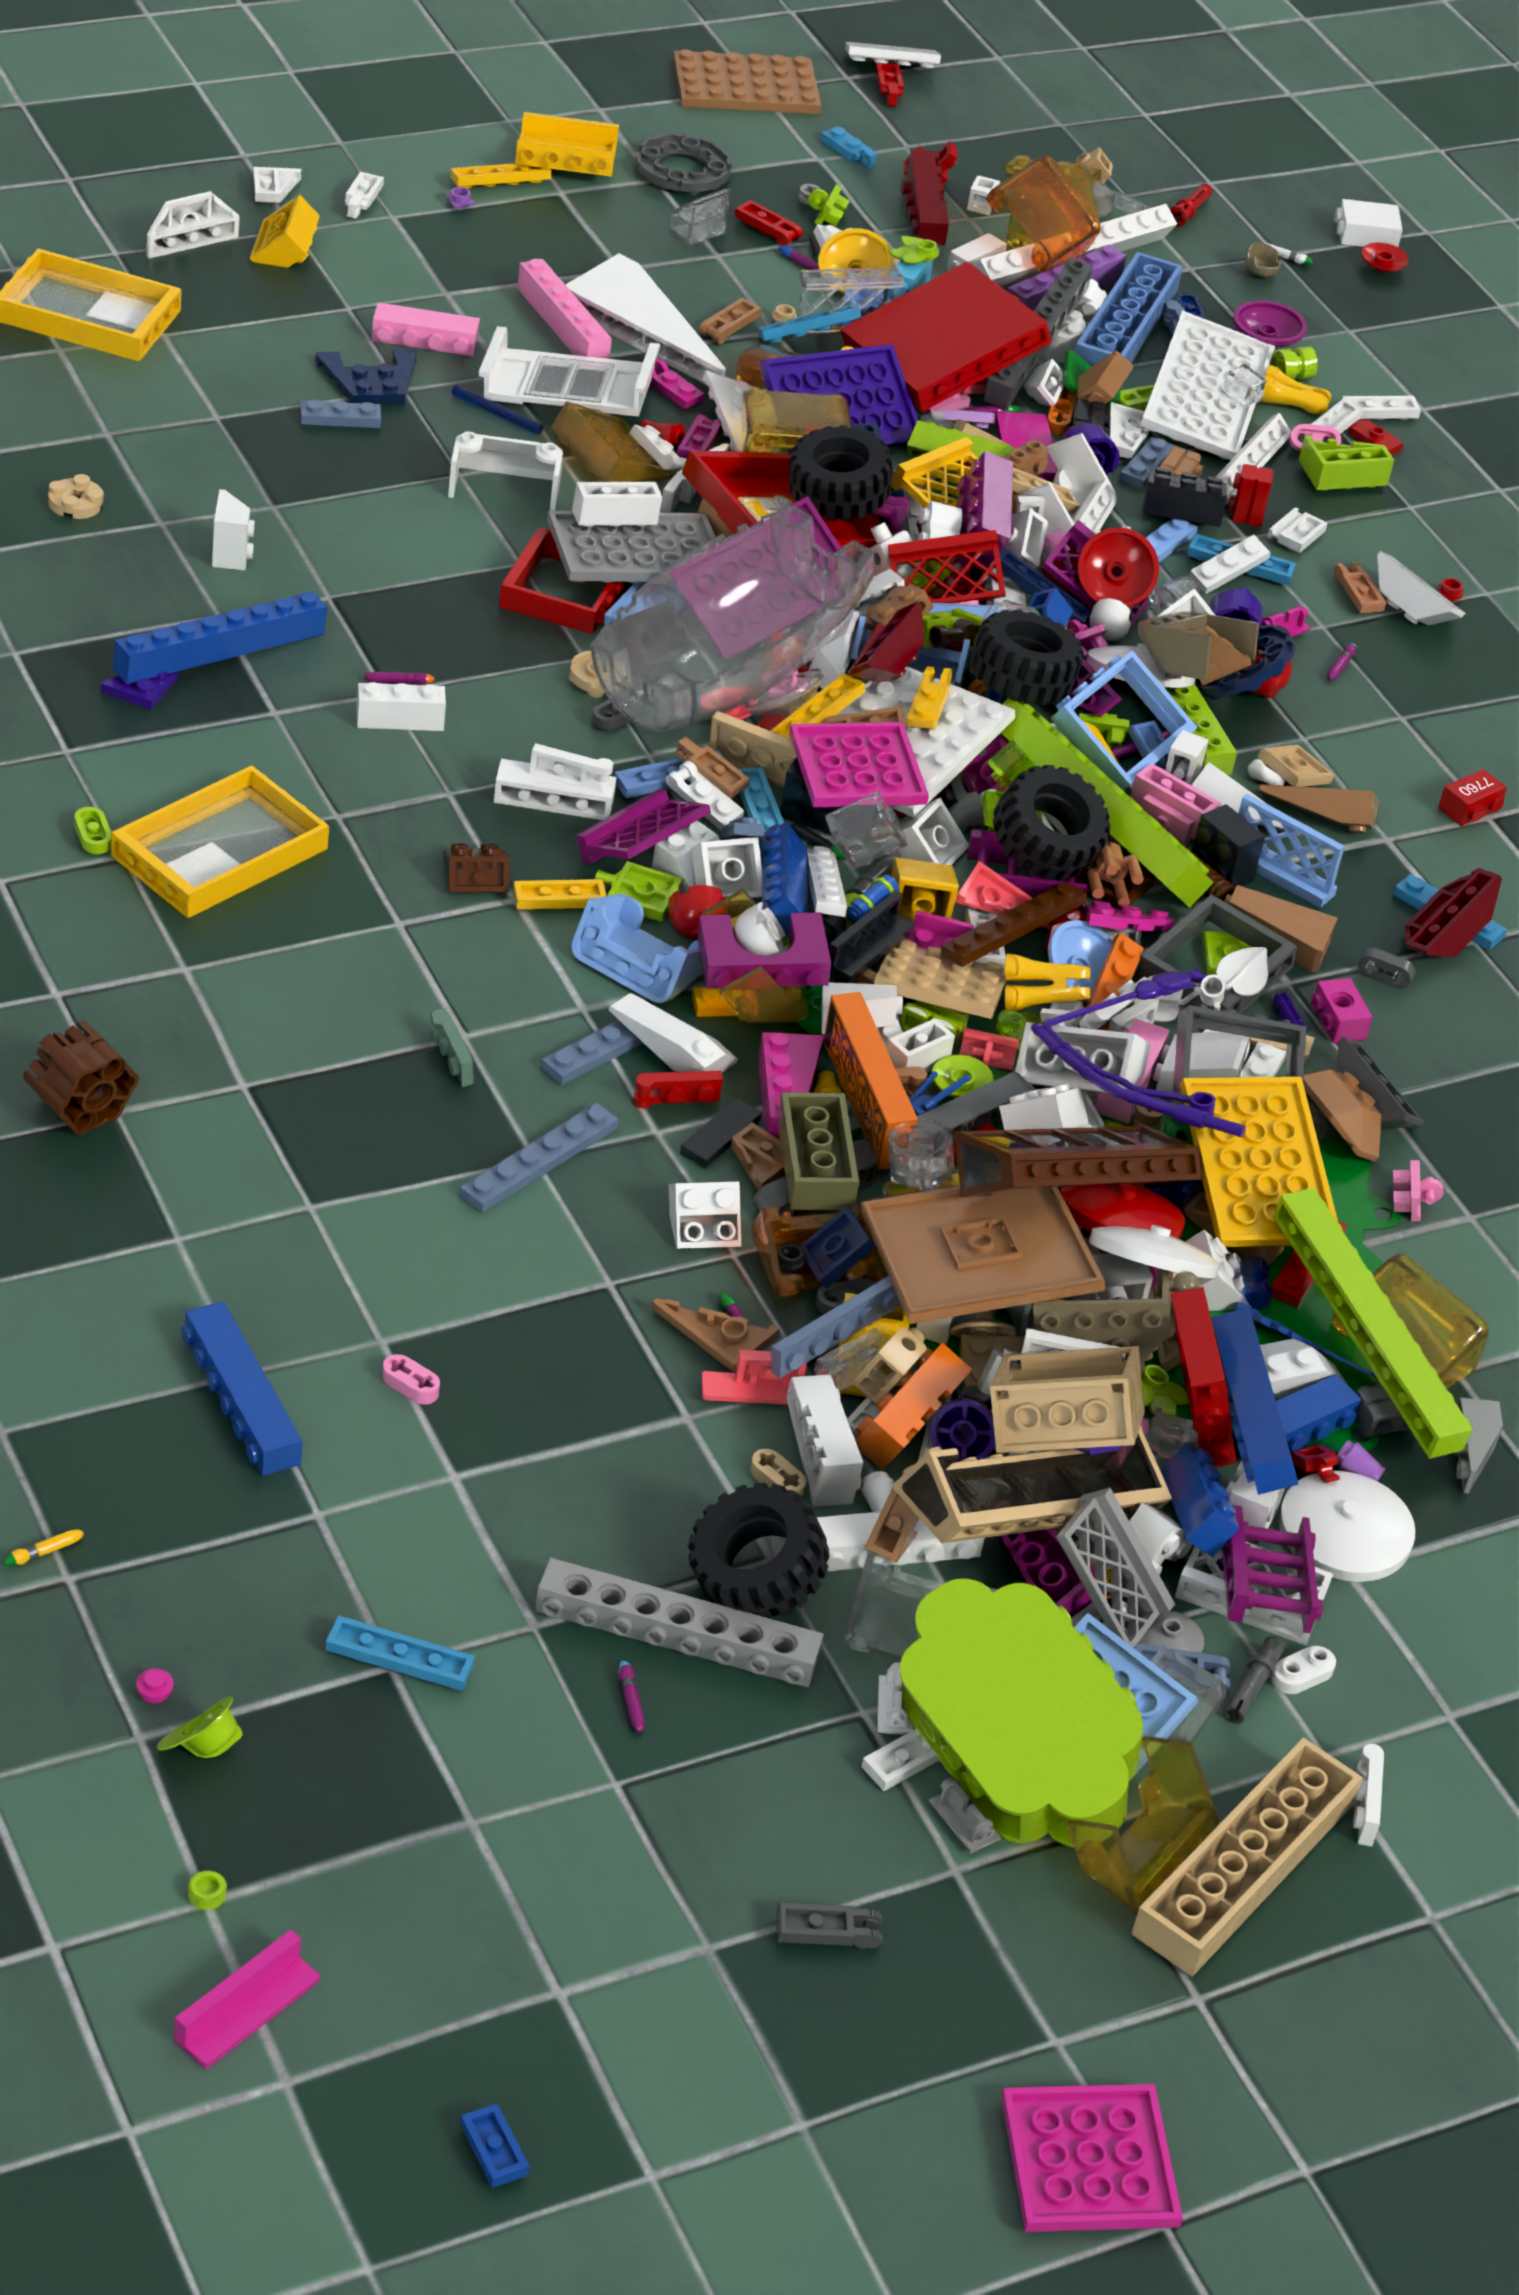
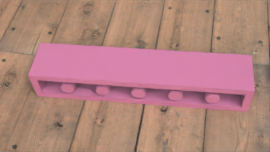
M543 259L521 262L517 289L573 355L610 359L612 338Z

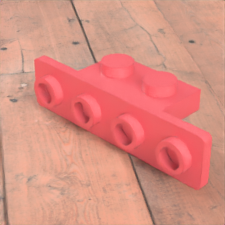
M739 1350L735 1373L702 1372V1399L709 1401L788 1405L786 1396L791 1377L805 1376L807 1363L779 1378L771 1372V1351Z

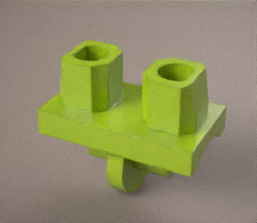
M836 184L830 196L822 189H815L809 194L808 203L813 209L821 210L814 222L815 224L822 225L823 221H826L834 227L837 226L850 202L839 195L842 187Z
M1107 712L1101 717L1090 713H1079V718L1082 721L1092 724L1100 731L1110 749L1120 747L1122 742H1125L1130 720L1118 719L1117 715L1107 714Z

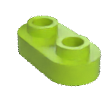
M95 807L78 809L74 815V827L83 849L94 855L109 851L111 849V830L103 811Z

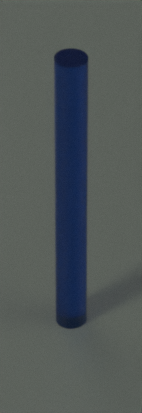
M454 385L451 393L463 400L538 435L543 431V425L461 386Z

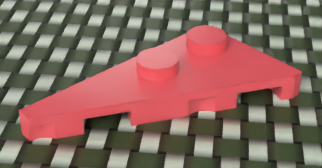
M979 861L957 893L955 902L1001 915L1033 898ZM1051 922L1041 927L1049 929Z

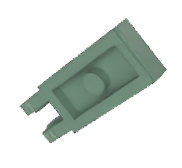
M441 1008L434 1010L430 1014L433 1025L431 1033L434 1042L439 1044L441 1054L448 1056V1065L452 1076L457 1075L462 1087L473 1085V1059L447 1010L445 1011Z

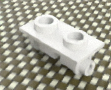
M900 1662L893 1663L887 1670V1675L878 1676L877 1733L906 1735L914 1730V1726L908 1720L907 1711L902 1708L903 1683L900 1676Z

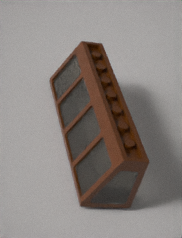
M1147 1126L954 1132L961 1197L989 1196L993 1192L1017 1188L1136 1184L1152 1189L1202 1179L1198 1147Z

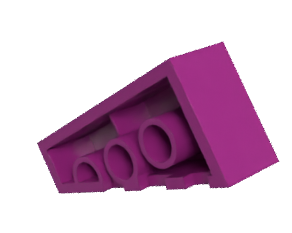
M1011 1492L992 1509L1022 1506L1024 1504ZM1054 1528L1000 1535L1002 1542L1026 1584L1034 1585L1046 1592L1057 1607L1061 1605L1067 1610L1071 1618L1093 1602L1056 1537L1059 1533ZM1090 1564V1572L1095 1579V1567Z

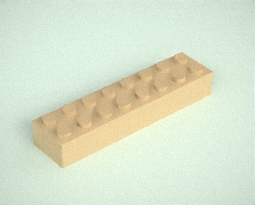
M1303 1737L1139 1907L1132 1935L1193 1977L1354 1805L1363 1777Z

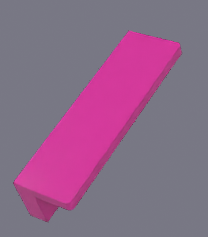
M290 1929L176 2016L174 2042L203 2068L207 2069L320 1981V1974L300 1957L302 1938Z

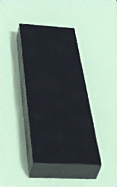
M736 1098L681 1145L680 1154L706 1168L731 1146L734 1135L750 1123L757 1124L761 1121L762 1112Z

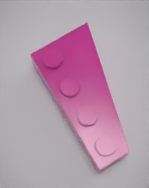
M762 1032L758 1066L764 1130L779 1140L777 1119L781 1093H811L819 1066L824 1035Z

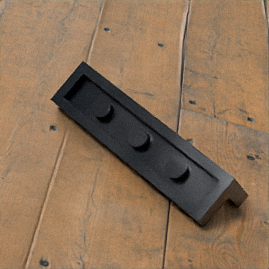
M895 890L830 943V975L843 983H852L914 932L916 922L899 913L903 897L901 892Z

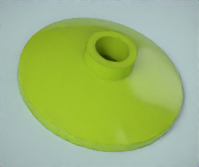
M966 1055L943 1057L935 1063L932 1072L936 1071L938 1073L933 1083L940 1091H943L965 1075L970 1076L969 1081L948 1095L954 1098H958L993 1082V1074L989 1067L982 1061Z

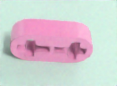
M395 1354L384 1360L382 1379L388 1386L418 1404H431L438 1399L440 1379L435 1373L404 1355Z

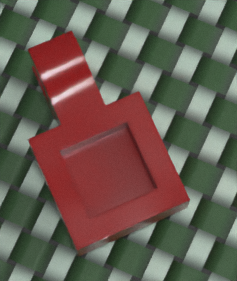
M1320 1444L1290 1451L1293 1465L1303 1470L1304 1473H1318L1324 1483L1340 1480L1339 1475L1335 1474L1332 1466L1338 1463L1334 1451Z

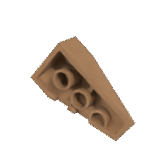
M1260 784L1259 788L1265 796L1342 827L1349 828V832L1366 833V829H1374L1380 801L1374 791Z

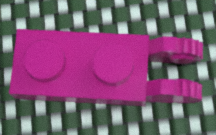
M656 359L650 382L651 387L684 410L704 402V392L679 376L671 369L669 370L664 361Z

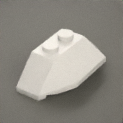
M211 191L166 201L147 233L146 256L150 259L238 238L239 215Z
M1382 551L1378 553L1380 592L1388 597L1386 603L1397 610L1402 608L1406 611L1404 617L1414 624L1420 621L1424 624L1432 625L1462 618L1465 615L1464 611L1394 557Z
M855 610L829 624L824 634L818 632L813 641L812 648L807 656V659L811 661L807 672L813 679H816L821 689H824L842 673H846L860 621V613Z
M1294 1338L1260 1345L1276 1401L1335 1374L1346 1383L1334 1363L1313 1347Z

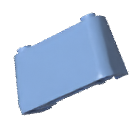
M624 893L588 899L571 945L574 956L581 962L656 1003H664L674 999L703 974L698 940L692 942L688 950L682 946L674 948L640 929L644 912L637 900Z

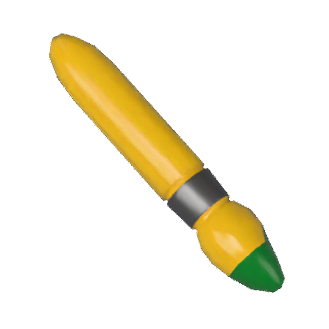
M79 1529L70 1530L35 1543L25 1549H16L5 1557L3 1564L5 1566L23 1565L28 1560L41 1557L78 1542L84 1533Z

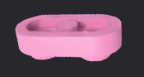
M1299 424L1294 427L1289 435L1290 445L1293 449L1300 452L1303 443L1298 441V436H1313V441L1323 442V439L1332 438L1337 439L1336 444H1341L1340 433L1335 428L1328 426Z

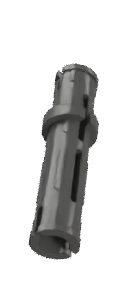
M1268 1636L1264 1640V1644L1258 1654L1252 1656L1248 1662V1671L1222 1711L1227 1720L1232 1712L1236 1711L1231 1723L1241 1724L1244 1721L1247 1712L1265 1684V1681L1273 1677L1276 1671L1275 1665L1286 1649L1282 1640H1280L1275 1649L1272 1648L1278 1637Z

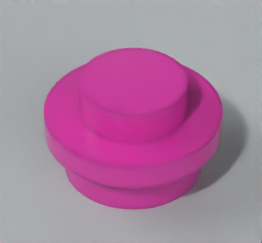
M148 1669L138 1676L136 1689L144 1701L157 1704L168 1698L173 1691L174 1682L172 1676L165 1670Z

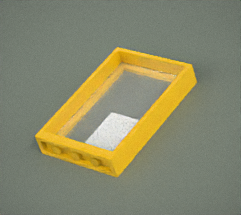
M38 248L31 257L27 258L25 264L20 269H17L15 275L9 282L5 283L0 291V322L140 362L180 313L182 289Z
M251 765L111 832V856L186 918H190L327 850L329 825Z

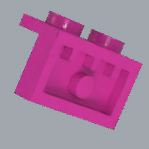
M916 911L914 932L910 934L908 940L916 943V947L924 949L929 947L941 948V945L974 929V925L923 911Z

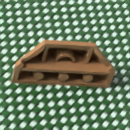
M1331 1069L1304 1072L1303 1085L1307 1096L1357 1156L1375 1162L1379 1158L1382 1117L1381 1113L1374 1106L1375 1100L1369 1094L1359 1089L1357 1086L1359 1081L1348 1072L1342 1074Z

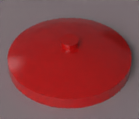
M1136 1184L1064 1186L1060 1189V1193L1076 1224L1086 1230L1092 1231V1228L1110 1226L1150 1230L1152 1225H1157L1170 1229V1236L1180 1239L1182 1235L1185 1217L1181 1210L1168 1199Z

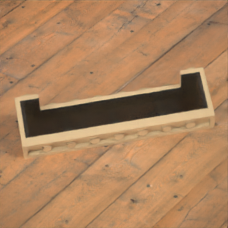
M1141 1426L1134 1445L1121 1446V1450L1093 1455L1075 1449L1042 1450L1039 1453L1031 1454L1029 1451H1023L1013 1456L1004 1457L1003 1454H995L987 1459L977 1460L976 1457H970L953 1463L960 1457L957 1448L941 1450L940 1447H933L921 1454L922 1458L916 1464L904 1469V1475L893 1484L895 1492L941 1543L1064 1527L1080 1508L1077 1501L1082 1495L1106 1488H1111L1127 1518L1133 1517L1141 1503L1160 1509L1172 1499Z

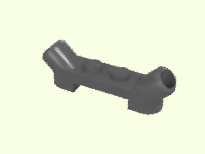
M962 770L943 788L945 805H950L947 810L963 834L970 827L983 826L984 816L978 792L966 793L961 781L963 776Z

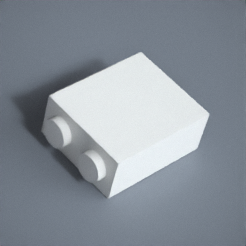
M1342 199L1341 207L1336 208L1335 222H1338L1337 234L1340 235L1341 244L1364 247L1370 243H1387L1399 246L1403 229L1398 205Z

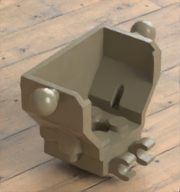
M1156 1268L1158 1295L1155 1299L1048 1300L1033 1303L1034 1328L1038 1331L1117 1347L1139 1346L1142 1374L1145 1370V1360L1153 1358V1352L1158 1349L1159 1344L1170 1333V1293L1199 1288L1200 1282L1198 1277L1190 1271L1180 1272L1175 1278H1170V1271ZM1129 1353L1125 1354L1124 1360L1128 1359Z

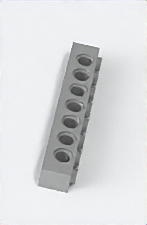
M554 1558L549 1559L537 1592L536 1612L807 1688L810 1687L824 1636L820 1632L752 1613L738 1611L730 1607Z

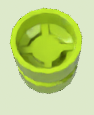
M1310 346L1297 347L1293 351L1291 348L1277 349L1273 353L1272 366L1279 367L1285 375L1294 380L1312 379L1317 373V355Z

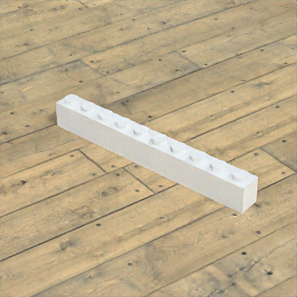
M1163 204L982 258L974 267L1003 288L1064 264L1070 257L1076 259L1106 245L1114 246L1122 252L1164 239L1177 223L1167 204Z

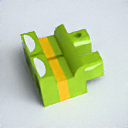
M916 1000L914 1003L908 1002L903 1007L900 1027L905 1032L936 1018L955 1035L954 1049L964 1035L970 1014Z

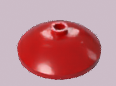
M1110 528L1095 534L1084 545L1078 559V578L1085 593L1096 603L1100 599L1111 598L1121 601L1130 608L1141 603L1153 591L1159 576V560L1151 543L1138 532L1127 528ZM1117 568L1121 571V575L1116 577L1112 574L1111 570Z

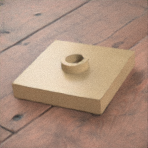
M1299 745L1262 748L1258 754L1259 759L1292 786L1307 787L1331 784L1335 776Z

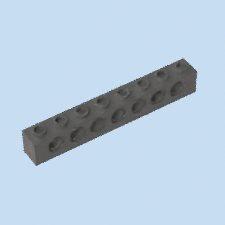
M1073 257L1069 258L1034 310L1036 314L1047 321L1051 343L990 375L987 381L984 401L1005 410L1009 408L1088 290L1093 270L1092 265Z

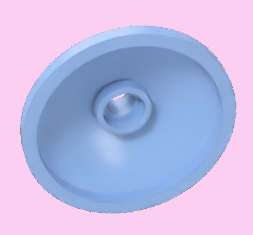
M1079 920L1068 921L1059 926L1050 937L1048 944L1049 962L1091 967L1090 979L1075 981L1074 979H1067V987H1074V985L1090 987L1091 994L1112 944V939L1100 928L1089 925L1088 922Z

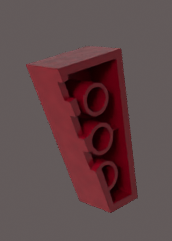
M911 150L906 181L901 183V195H905L904 207L908 208L907 217L908 221H911V234H914L916 238L932 240L937 245H946L949 220L946 201H944V184H941L940 178L942 170L941 166H938L940 159L939 151Z

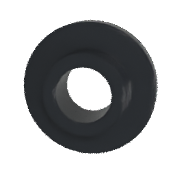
M783 1244L773 1254L772 1261L774 1266L784 1273L798 1272L805 1266L803 1250L797 1245Z

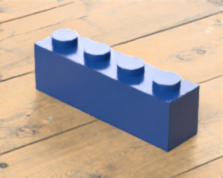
M1337 1374L1276 1401L1290 1451L1301 1449L1304 1445L1317 1439L1322 1440L1340 1428L1350 1427L1356 1421L1362 1399ZM1232 1429L1234 1448L1239 1452L1234 1429Z
M1186 1442L1160 1472L1171 1494V1501L1187 1541L1211 1557H1214L1240 1529L1234 1515L1236 1510L1229 1503L1227 1498L1229 1493L1222 1486L1220 1481L1222 1477L1215 1469L1213 1456L1204 1448L1199 1447L1196 1449Z

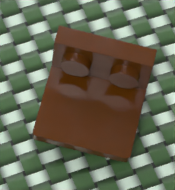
M452 843L451 848H443V855L448 859L449 892H509L510 856L502 848H498V844L482 843L480 848H470L469 844Z

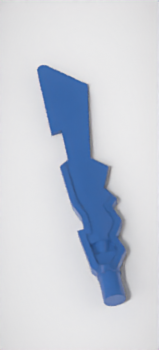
M1239 1302L1234 1311L1248 1308L1249 1306ZM1249 1307L1254 1323H1258L1288 1339L1294 1338L1315 1350L1325 1355L1327 1354L1378 1380L1373 1372L1324 1349L1283 1324L1261 1315L1255 1308Z

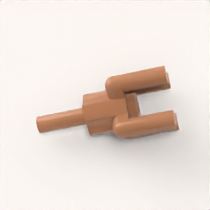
M1108 834L1105 846L1095 857L1097 867L1089 869L1087 877L1092 895L1097 899L1104 895L1101 880L1112 883L1118 904L1122 907V905L1130 904L1123 880L1127 871L1129 870L1134 884H1141L1144 878L1138 858L1133 854L1124 857L1120 846L1116 843H1111Z

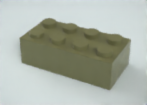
M782 1092L777 1121L790 1210H843L847 1206L855 1210L859 1177L845 1093Z

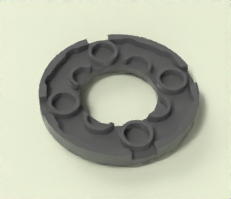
M667 133L652 136L639 145L635 157V166L639 174L650 181L654 187L697 195L699 192L719 189L730 177L732 161L727 151L711 140L700 137L698 140L694 137H686V134ZM683 154L701 160L706 168H703L701 173L689 172V175H686L685 172L680 170L669 171V167H663L660 161L668 155Z

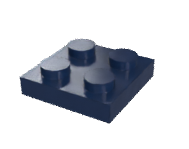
M847 1206L799 1247L803 1250V1256L818 1281L825 1288H828L860 1260L866 1258L876 1248V1245L857 1215Z

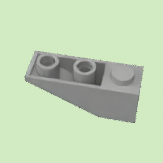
M1460 1398L1458 1407L1469 1420L1473 1429L1464 1450L1454 1453L1458 1455L1459 1459L1456 1474L1457 1479L1462 1480L1463 1493L1468 1494L1498 1442L1503 1427L1499 1401Z

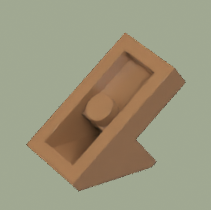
M894 1487L891 1489L865 1548L897 1563L918 1534L914 1528L919 1517L895 1492ZM905 1489L916 1503L924 1509L928 1499Z

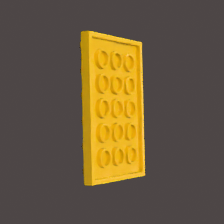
M1302 1077L1183 1078L1180 1083L1182 1094L1191 1096L1196 1092L1210 1093L1216 1099L1214 1117L1246 1126L1243 1138L1207 1127L1200 1129L1190 1126L1194 1146L1198 1147L1201 1177L1215 1237H1218L1225 1247L1292 1246L1273 1215L1281 1195L1315 1188L1321 1199L1326 1202L1329 1211L1338 1223Z

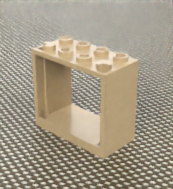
M1139 1346L1004 1354L990 1384L996 1453L1134 1445L1145 1412ZM1129 1353L1128 1359L1124 1360L1123 1354ZM1021 1360V1366L1011 1369L1010 1361Z

